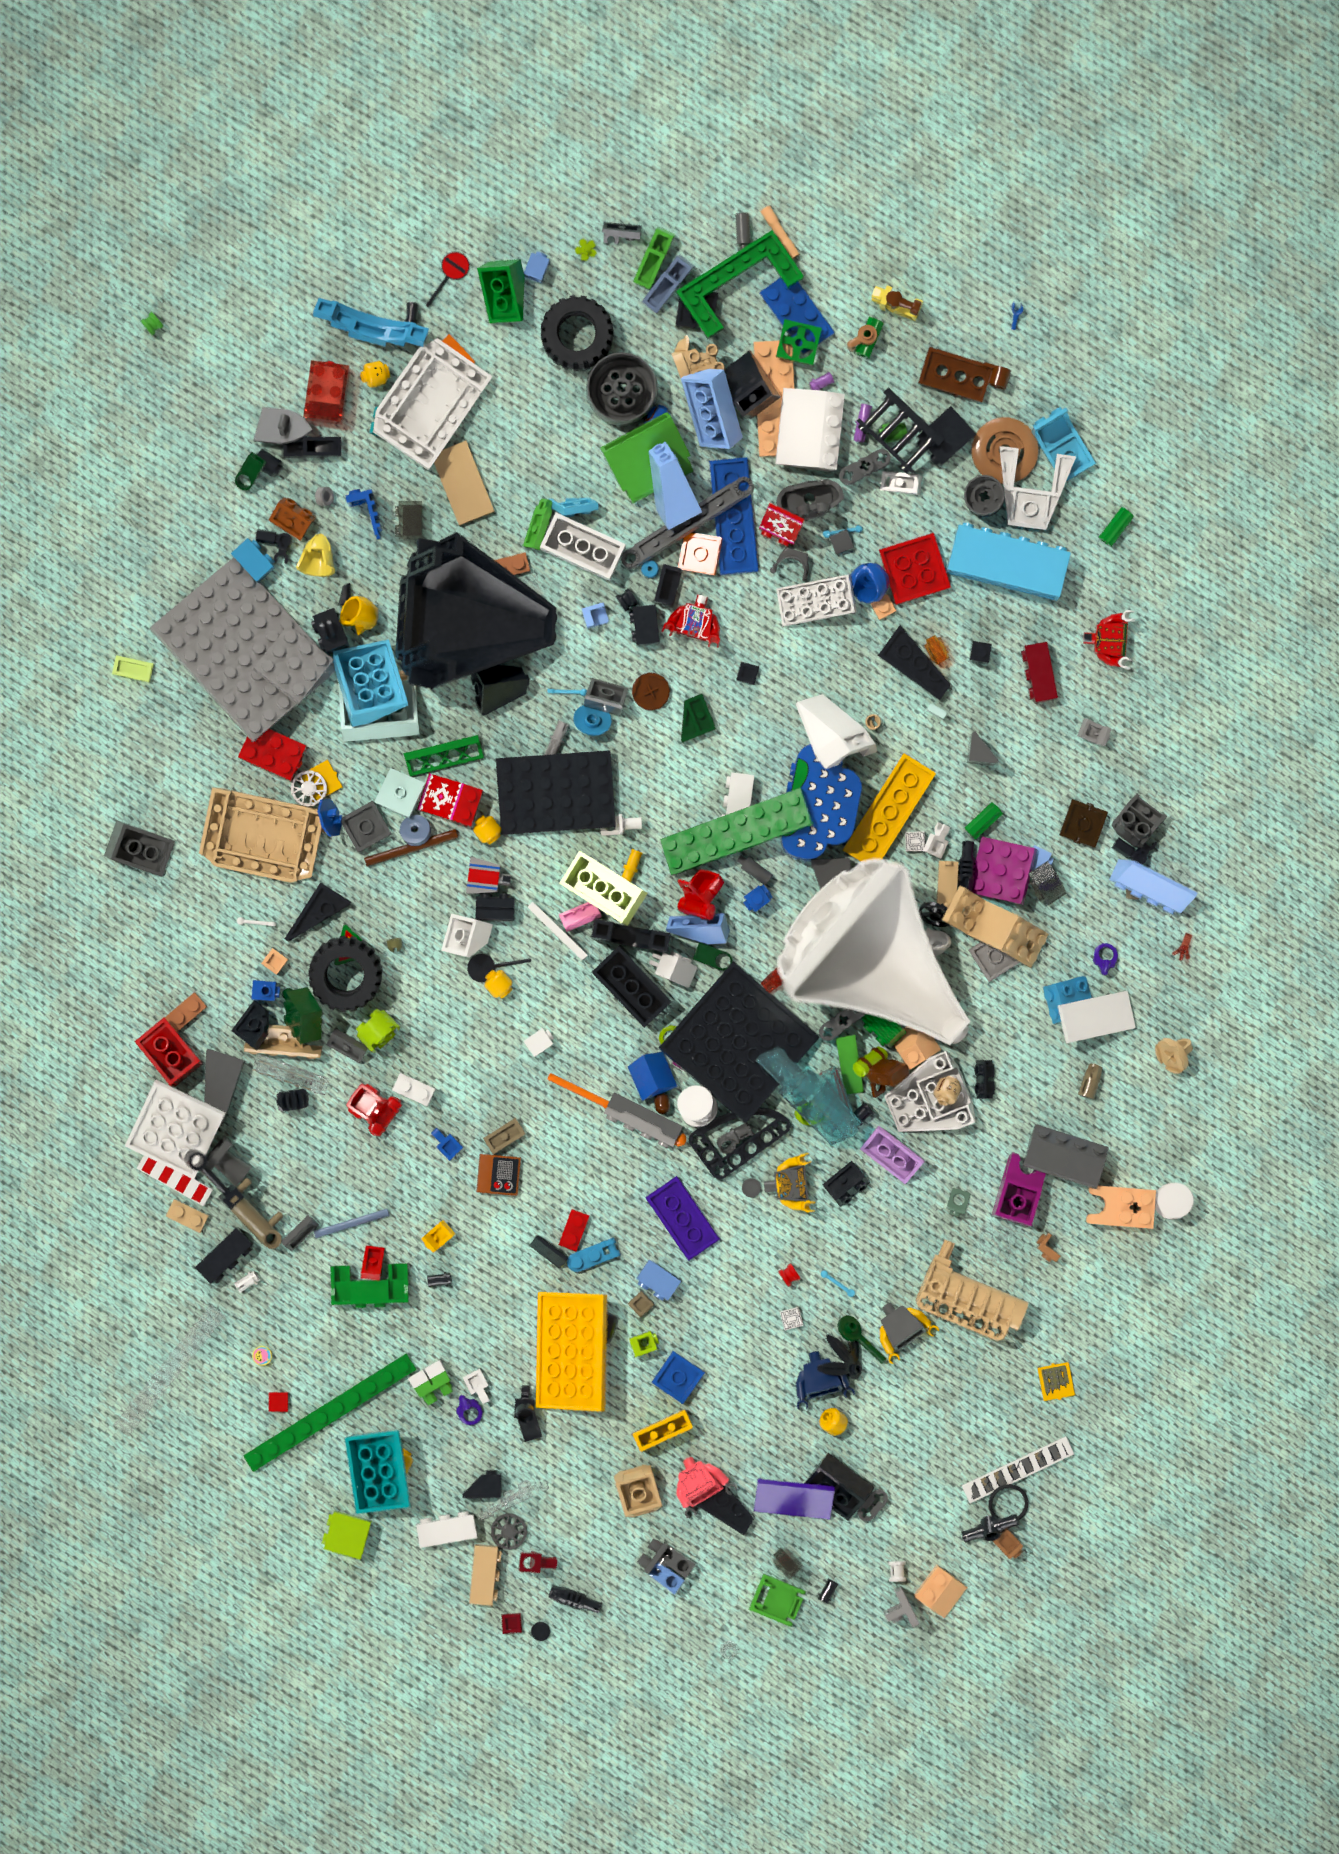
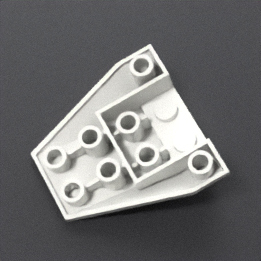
M823 694L796 703L813 751L825 769L838 765L848 755L860 752L864 757L878 751L875 742L865 728Z
M947 1051L929 1057L884 1096L898 1132L954 1130L976 1122L973 1101L959 1066ZM951 1076L959 1081L962 1091L955 1104L943 1106L937 1102L933 1092L940 1078Z

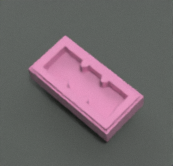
M589 902L559 914L566 932L594 921L595 918L602 917L599 909Z

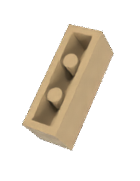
M475 1544L469 1604L492 1606L493 1601H497L498 1590L494 1589L495 1582H499L500 1570H496L497 1562L501 1563L502 1551H498V1546Z

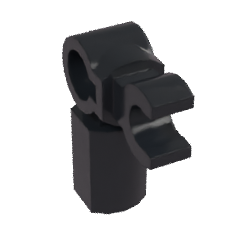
M257 529L255 541L271 545L278 543L277 549L279 551L274 556V562H278L279 556H284V564H288L289 557L287 551H290L292 544L291 536L288 533L277 535V532Z
M1118 837L1111 848L1124 857L1131 858V861L1143 865L1149 856V851L1156 847L1157 842H1154L1152 846H1148L1145 843L1142 848L1138 847L1135 851L1133 846Z

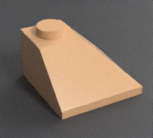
M908 1026L903 1028L906 1034L893 1045L903 1062L908 1065L909 1070L941 1050L934 1037Z

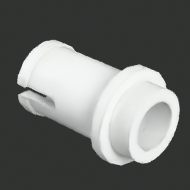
M249 1271L248 1275L234 1282L236 1288H239L238 1291L242 1293L253 1284L257 1285L260 1278L255 1271Z

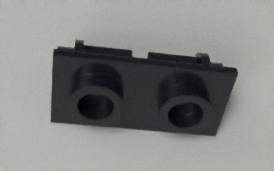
M976 1060L974 1073L976 1075L975 1093L977 1099H991L995 1095V1081H988V1077H994V1064L992 1060Z

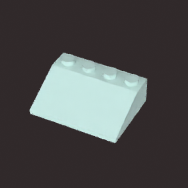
M407 677V680L402 681L408 701L407 706L372 723L354 727L351 726L339 685L343 742L420 735L416 686L408 683L409 677Z

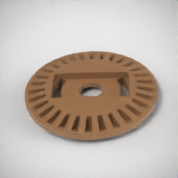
M1009 417L996 418L985 423L976 433L971 448L974 465L980 474L992 476L1000 484H1003L999 448L1002 445H1008L1011 448L1019 449L1018 458L1020 449H1024L1023 458L1016 465L1014 483L1024 479L1033 470L1038 458V443L1031 432L1032 430L1025 423ZM994 435L996 438L991 443L990 452L986 453L987 443Z

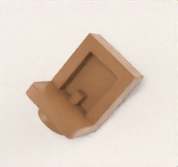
M1050 1233L1042 1234L1036 1242L1039 1244L1036 1248L1043 1252L1041 1256L1048 1262L1052 1260L1057 1262L1060 1255L1045 1245L1052 1235Z
M1005 1529L1004 1532L1000 1533V1538L993 1542L1009 1559L1012 1557L1016 1559L1023 1552V1545L1008 1529Z

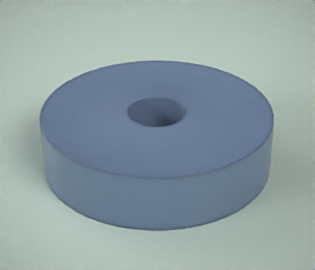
M411 815L410 819L405 818L401 823L400 835L408 845L419 846L429 839L431 827L423 816ZM418 828L417 832H412L413 829Z

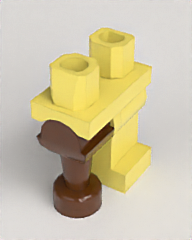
M888 285L886 289L875 286L871 301L880 304V309L885 311L887 308L890 312L916 321L923 301L917 298L914 302L903 298L899 291H892V287Z

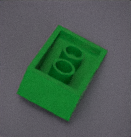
M521 259L488 261L478 267L477 270L489 323L523 321L525 276Z

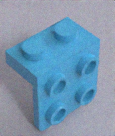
M1085 976L1043 987L1044 997L1047 1001L1049 1015L1053 1024L1061 1022L1058 1005L1092 998Z

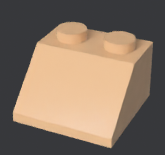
M936 1564L915 1592L914 1597L945 1618L968 1587Z

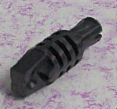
M968 840L962 841V855L958 860V888L961 886L972 892L976 861L973 858L974 842Z
M552 1585L548 1598L577 1610H582L583 1608L599 1614L602 1602L587 1598V1595L566 1587Z

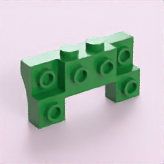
M408 1263L388 1264L389 1279H381L380 1281H351L350 1265L330 1266L331 1305L355 1304V1308H366L367 1304H374V1307H386V1303L409 1302Z

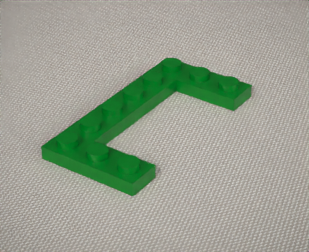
M773 230L676 291L707 339L722 331L724 327L704 297L767 258L787 288L804 278Z

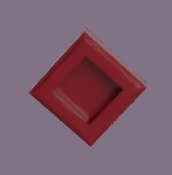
M521 1613L501 1614L503 1634L522 1633Z

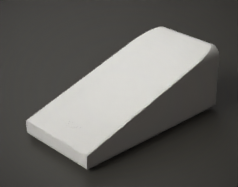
M882 471L880 490L920 495L922 476L920 474ZM888 477H890L889 487L886 485V479Z

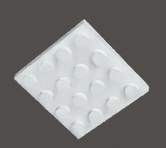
M155 1080L125 1147L195 1179L198 1171H194L185 1164V1154L191 1149H196L206 1156L225 1112ZM199 1156L193 1157V1165L199 1162Z

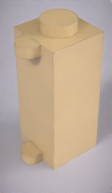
M938 861L936 903H943L944 906L949 907L957 892L958 862Z

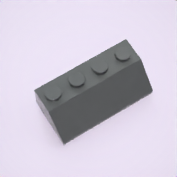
M1035 1124L1029 1139L1023 1166L1097 1189L1109 1147Z

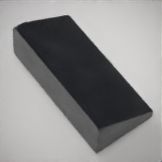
M537 1235L530 1243L531 1248L557 1268H561L567 1260L565 1254L540 1235Z

